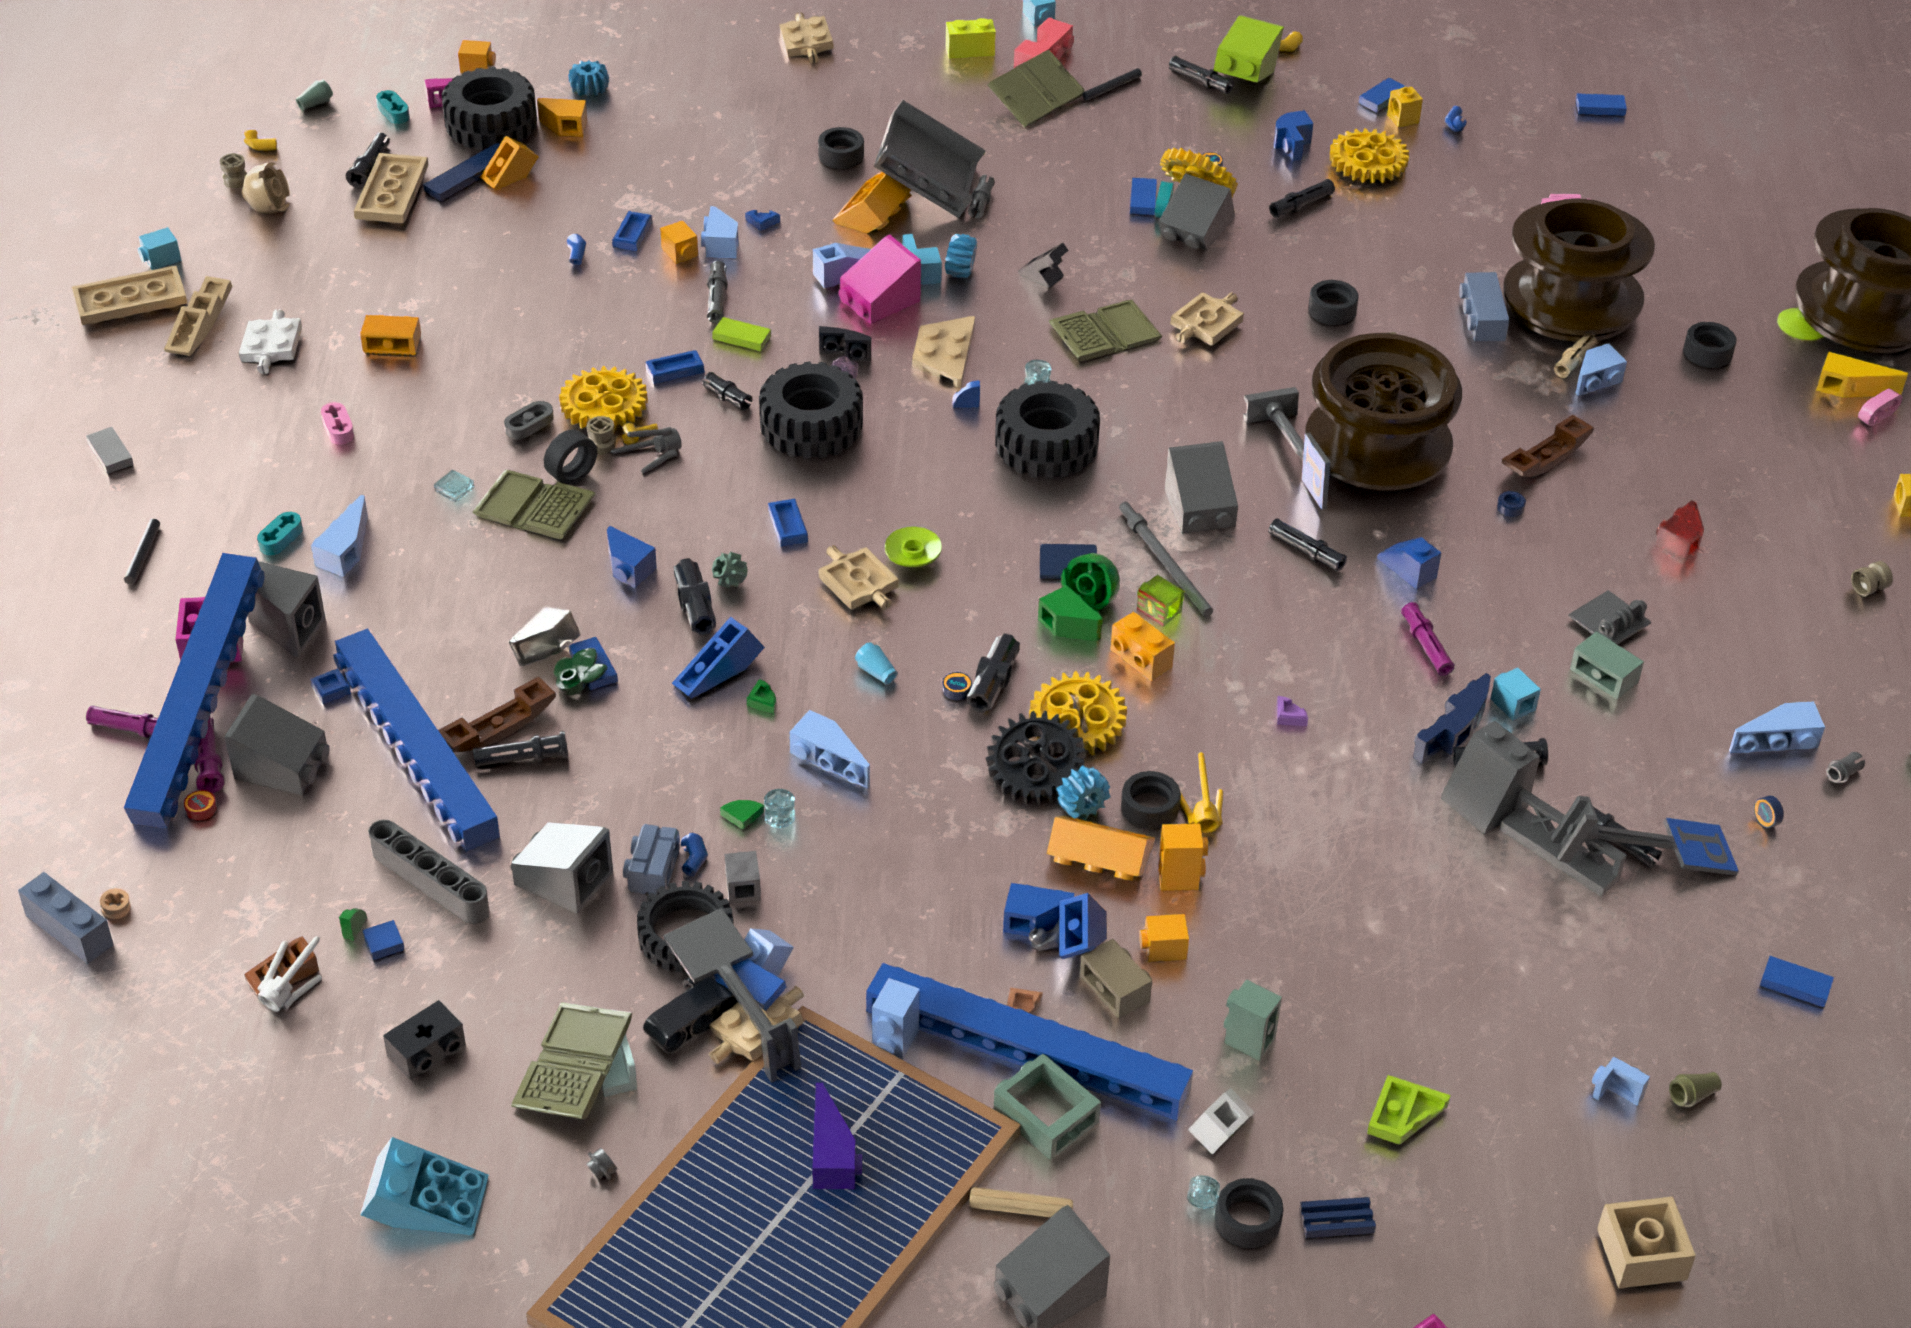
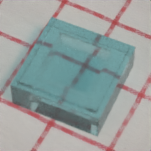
M451 470L434 484L435 492L454 502H457L474 488V480L455 470Z

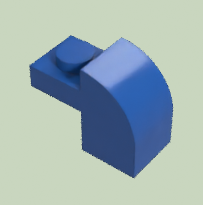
M1305 110L1286 113L1276 121L1274 148H1283L1292 161L1302 160L1303 145L1311 144L1314 123Z

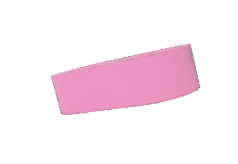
M1890 388L1886 389L1862 406L1858 418L1867 425L1874 426L1898 409L1902 402V396Z
M336 402L324 405L321 409V416L330 441L337 445L350 443L354 438V432L345 406Z

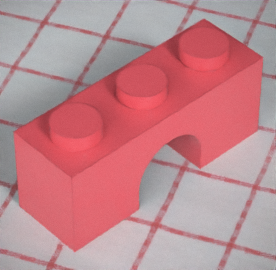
M1048 18L1037 28V42L1025 39L1014 50V68L1046 50L1051 51L1059 60L1073 46V25Z

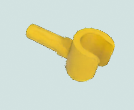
M627 423L623 427L625 433L622 435L623 441L627 445L635 444L639 437H628V432L657 430L658 425L655 423L635 427L634 424Z

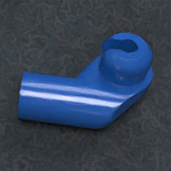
M1453 106L1444 119L1445 123L1454 132L1463 131L1467 124L1466 119L1461 121L1463 111L1459 106Z

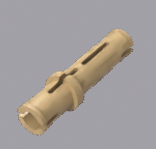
M1584 335L1573 347L1568 348L1563 353L1562 359L1554 366V372L1558 377L1566 378L1574 368H1578L1583 363L1586 351L1592 349L1599 342L1594 337L1595 335H1593L1589 342L1586 341L1591 335Z

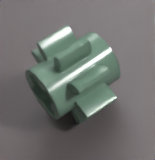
M730 551L729 554L721 553V556L715 559L712 565L713 578L719 579V586L726 588L731 586L738 587L746 579L748 568L746 566L747 562L741 561L742 555Z

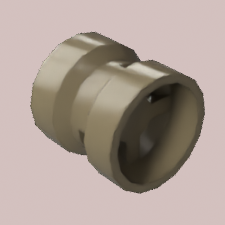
M236 153L224 155L219 160L220 168L224 172L222 174L223 184L229 188L242 187L247 172L244 170V157Z
M606 416L593 417L587 422L588 438L594 441L597 446V454L600 455L610 453L616 446L615 436L613 435L615 431L614 422Z
M1882 561L1871 563L1868 567L1856 569L1851 575V583L1854 590L1863 597L1873 594L1876 590L1889 588L1893 582L1891 569Z

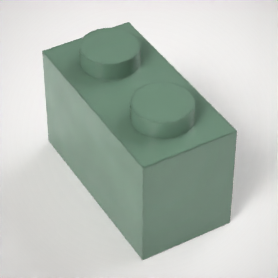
M1595 632L1574 649L1570 670L1618 700L1639 683L1644 661L1600 633Z
M1246 979L1239 990L1234 989L1231 992L1226 1003L1229 1013L1223 1025L1226 1029L1225 1044L1260 1061L1276 1039L1282 997Z

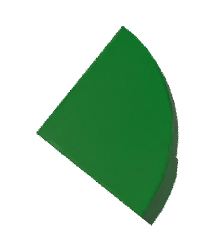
M759 679L746 698L747 706L774 714L777 707L775 693L767 682Z
M736 800L720 807V815L742 830L764 813V805L752 800Z
M358 908L346 909L339 916L344 939L351 941L356 939L367 919V914L364 910Z

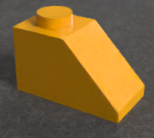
M505 136L480 178L495 190H499L526 178L539 156L527 146Z

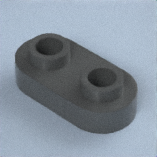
M535 401L510 414L504 420L506 435L514 439H523L547 426L554 419L552 405L545 401Z

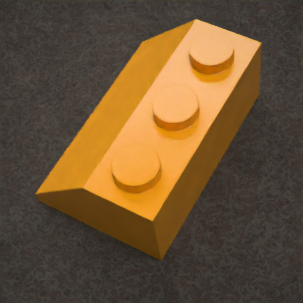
M881 171L868 179L835 216L833 222L863 233H869L875 228L880 231L890 222L888 217H892L901 209L899 204H903L912 196L910 193L911 189Z
M1059 816L1054 819L1046 854L1055 856L1054 862L1072 866L1073 861L1085 863V870L1102 873L1103 868L1115 871V877L1133 881L1134 876L1139 877L1143 875L1155 837L1077 818L1074 819L1068 816Z

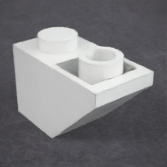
M1230 1088L1188 1130L1213 1154L1255 1112Z

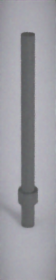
M1128 502L1121 503L1119 510L1127 518V524L1132 531L1142 537L1203 616H1210L1213 613V608L1147 527L1148 523L1140 513H1136Z

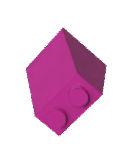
M891 235L885 236L840 277L839 296L841 301L850 306L870 324L920 302L921 259Z

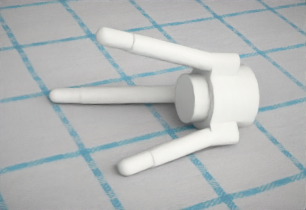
M318 936L313 938L283 978L277 976L273 979L288 946L287 941L281 943L264 980L257 988L260 991L258 999L266 1007L276 1012L280 1011L281 1008L288 1010L296 999L321 981L322 976L316 975L292 994L290 992L293 987L289 981L319 943L320 938Z

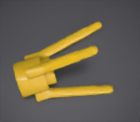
M1200 752L1198 758L1203 801L1195 805L1192 813L1181 793L1180 805L1187 816L1188 824H1200L1201 833H1211L1223 824L1221 816L1223 790L1219 789L1217 791L1216 805H1213L1209 796L1204 753Z

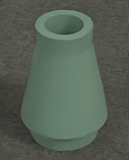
M316 80L295 100L299 108L305 111L308 108L329 102L333 96V91L325 80Z

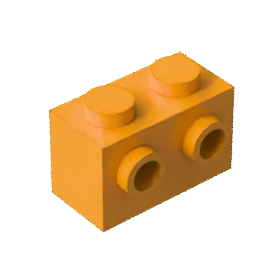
M1134 611L1112 625L1110 650L1150 681L1155 680L1173 668L1175 642Z
M1162 824L1158 860L1161 891L1199 890L1200 877H1205L1206 874L1205 858H1202V856H1208V838L1202 837L1200 824Z

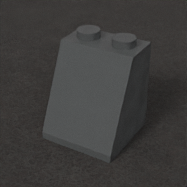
M1185 173L1159 220L1161 234L1168 240H1178L1186 243L1191 248H1201L1207 251L1235 217L1230 188Z
M1223 441L1168 448L1165 492L1181 533L1236 527L1238 502Z
M258 561L261 570L264 571V583L257 590L255 607L252 612H249L248 620L291 655L299 657L326 619L318 576Z
M255 694L250 696L225 735L234 779L303 795L307 786L314 782L318 768L322 762L327 760L330 752L324 730Z
M1494 720L1473 733L1441 794V799L1483 834H1487L1501 825V821L1515 810L1518 793L1521 790L1526 789L1532 793L1540 756Z
M548 822L540 832H536L532 836L530 843L525 849L514 856L511 863L514 885L578 914L613 873L609 829L599 826Z
M1066 1205L996 1264L994 1289L1001 1300H1007L1013 1307L1015 1316L1023 1327L1053 1328L1107 1296L1110 1254L1072 1208Z

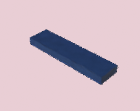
M497 143L424 183V192L442 201L481 179L480 176L500 144Z

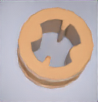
M109 889L101 895L99 900L102 915L108 919L122 918L128 914L131 908L129 894L122 889Z

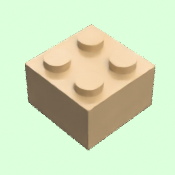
M1673 1196L1604 1205L1597 1229L1618 1288L1688 1280L1696 1255Z

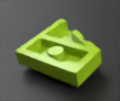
M1387 1075L1368 1125L1367 1134L1400 1145L1445 1110L1449 1105L1451 1095Z

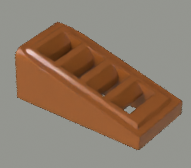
M303 936L288 943L277 968L279 972L277 976L283 978L290 969V967L286 968L285 966L289 964L292 966L309 945ZM313 951L291 978L290 984H294L319 972L317 958ZM277 952L244 974L245 980L257 998L260 993L257 988L262 983L259 978L266 976Z

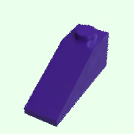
M816 1083L812 1162L813 1189H855V1175H862L863 1154H856V1139L824 1084Z

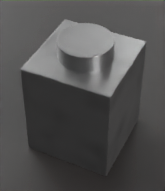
M756 851L724 854L729 903L761 901L760 874Z

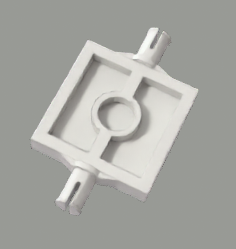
M275 309L271 320L258 319L248 321L239 351L241 362H258V372L261 374L265 372L267 374L272 362L294 359L303 327L301 319L284 318V311L281 309L277 311Z

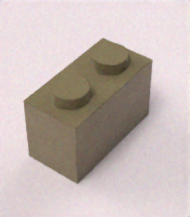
M1114 939L1081 955L1080 977L1118 1019L1150 1002L1153 984L1150 974L1145 969H1141L1133 961L1129 951L1121 948Z

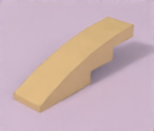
M205 276L199 292L194 291L188 306L181 307L165 345V352L186 356L193 354L219 316L232 289L230 280Z

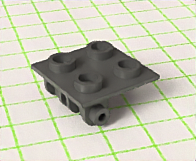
M1609 590L1568 615L1590 633L1598 632L1615 644L1621 643L1651 624V621L1644 616L1647 604L1643 600H1634L1628 605Z

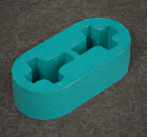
M385 90L376 95L377 108L388 121L394 124H402L409 120V107L396 92Z
M1161 181L1155 206V218H1161L1174 192V183Z
M292 511L281 513L257 535L260 552L265 555H276L289 546L303 532L300 515Z

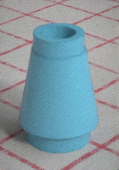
M869 642L857 651L855 660L858 662V667L882 681L885 685L890 684L897 677L898 672L894 669L879 645Z

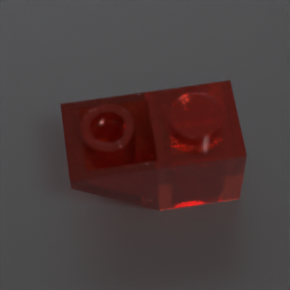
M1691 500L1683 508H1677L1671 518L1667 521L1663 520L1659 524L1655 533L1657 535L1655 548L1681 563L1687 561L1699 550L1704 533V526L1696 502Z

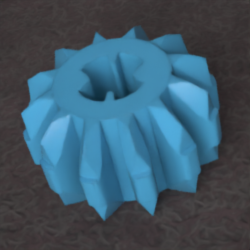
M580 61L579 64H573L572 69L569 70L568 79L572 92L578 93L579 96H598V93H604L606 88L609 87V74L606 66L600 64L599 61Z
M955 234L951 237L945 258L946 274L957 278H967L971 274L977 253L976 238L966 234Z
M1083 765L1078 772L1071 769V775L1068 778H1062L1063 785L1056 788L1060 806L1074 819L1081 817L1086 820L1089 814L1096 816L1099 808H1106L1104 801L1111 797L1109 794L1110 785L1107 779L1094 767L1086 768Z

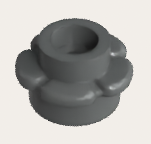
M601 1147L593 1154L589 1152L588 1156L591 1160L586 1165L596 1178L600 1180L605 1176L607 1180L612 1179L610 1175L618 1170V1168Z

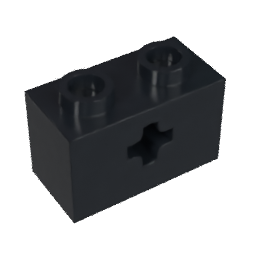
M440 1000L383 1035L387 1057L410 1080L421 1073L427 1072L433 1065L447 1056L455 1054L461 1047L466 1045L463 1024Z

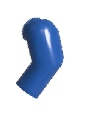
M572 234L567 239V245L571 249L569 262L574 265H581L586 241L579 234Z
M692 832L681 839V847L686 846L684 851L689 852L690 855L681 868L690 877L695 876L708 857L703 838Z

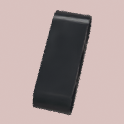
M714 975L653 1012L646 1019L643 1031L665 1053H673L709 1030L710 1024L737 1004L738 1001L730 989L716 982Z

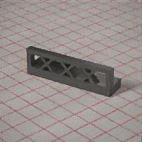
M1526 789L1521 790L1518 793L1515 810L1501 821L1500 830L1602 897L1620 880L1627 855L1605 840L1596 839L1595 841L1585 840L1588 848L1581 846L1570 863L1558 861L1557 856L1562 847L1561 844L1552 843L1551 836L1556 830L1551 820L1560 824L1565 815ZM1526 803L1534 808L1537 815L1525 809ZM1602 854L1615 860L1614 866L1608 863Z

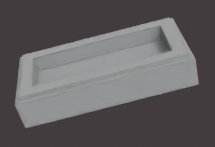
M113 427L86 435L88 445L107 474L134 465L132 456Z

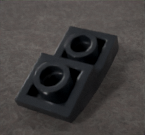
M819 326V353L845 354V361H871L872 337L848 329Z

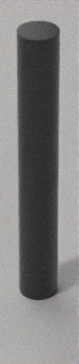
M1136 68L1083 92L1082 97L1085 101H1088L1141 77L1142 72L1139 68Z
M149 520L124 577L125 583L129 585L135 584L160 527L159 520Z

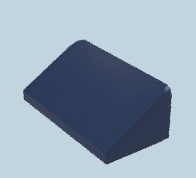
M1041 544L1039 553L1040 578L1061 579L1064 568L1068 566L1071 560L1084 554H1097V546L1094 544Z

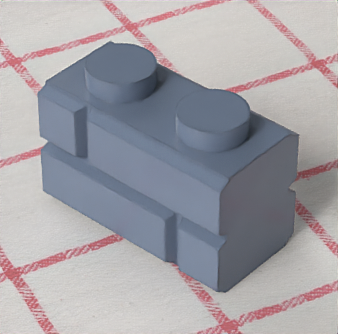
M644 824L641 827L639 836H633L630 849L632 858L626 859L623 867V878H627L628 890L642 894L646 892L650 894L652 892L657 895V888L663 886L666 890L668 889L680 850V836L677 828H659L656 825Z

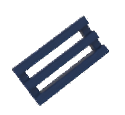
M1370 1197L1300 1202L1299 1211L1305 1238L1375 1233L1376 1223L1373 1220V1210L1370 1209ZM1364 1219V1221L1344 1222V1220ZM1329 1221H1330L1329 1224H1315V1225H1311V1224H1310V1223H1315V1222H1329Z

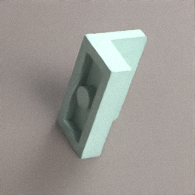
M626 1034L612 1062L610 1071L601 1088L604 1097L637 1089L635 1063Z

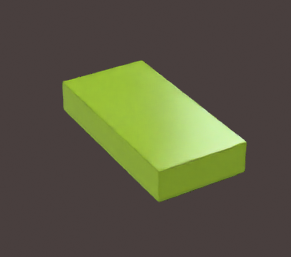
M722 317L713 330L712 337L713 340L762 351L771 337V329Z

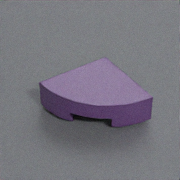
M1277 696V725L1307 726L1308 715L1306 710L1292 703L1290 698Z

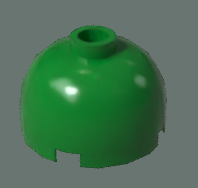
M1089 553L1074 558L1064 568L1061 575V586L1067 585L1075 593L1079 594L1093 610L1100 611L1116 598L1120 589V575L1117 567L1110 559L1100 554Z

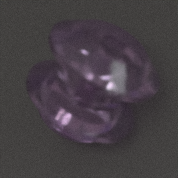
M841 356L833 361L832 365L840 367L842 372L846 370L856 379L859 369L857 362H850L847 356Z

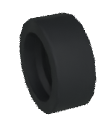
M835 127L825 130L818 139V156L820 161L826 166L838 169L851 168L858 165L864 158L863 135L857 130L847 127ZM845 146V147H850V148H848V149H834L833 147Z
M1324 280L1316 283L1311 288L1308 311L1319 322L1330 325L1345 324L1352 321L1356 316L1359 294L1356 288L1349 283L1341 280ZM1323 300H1338L1345 304L1332 305L1323 302Z
M1699 322L1693 324L1688 329L1683 352L1691 362L1699 366L1719 368L1727 365L1732 360L1737 338L1733 331L1720 323ZM1699 342L1715 343L1719 345L1720 348L1707 347L1700 344Z
M576 429L566 430L554 438L546 449L543 459L544 468L547 473L560 483L575 484L584 479L595 465L597 446L594 441ZM578 448L573 460L563 467L567 456L574 449Z
M1143 771L1132 775L1124 783L1122 789L1121 809L1123 815L1135 826L1149 830L1161 829L1162 824H1171L1177 818L1180 809L1181 792L1179 785L1173 778L1161 772ZM1142 793H1155L1166 798L1168 803L1161 807L1151 808L1140 805L1133 798Z
M1241 1178L1232 1181L1220 1191L1215 1210L1216 1227L1222 1237L1233 1245L1243 1248H1259L1267 1245L1278 1235L1282 1224L1284 1212L1282 1198L1275 1188L1264 1181L1254 1178ZM1239 1201H1252L1266 1208L1270 1217L1267 1222L1260 1225H1246L1232 1218L1228 1210L1232 1204Z

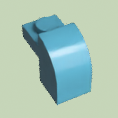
M913 234L903 235L902 245L921 259V285L941 283L942 261L938 248L917 249Z

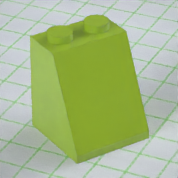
M1239 15L1217 49L1213 71L1257 83L1271 75L1275 71L1284 26Z

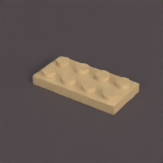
M379 153L354 209L355 219L405 223L429 166L428 157Z
M176 265L72 286L82 325L96 324L100 321L124 318L129 315L149 313L154 310L188 304Z

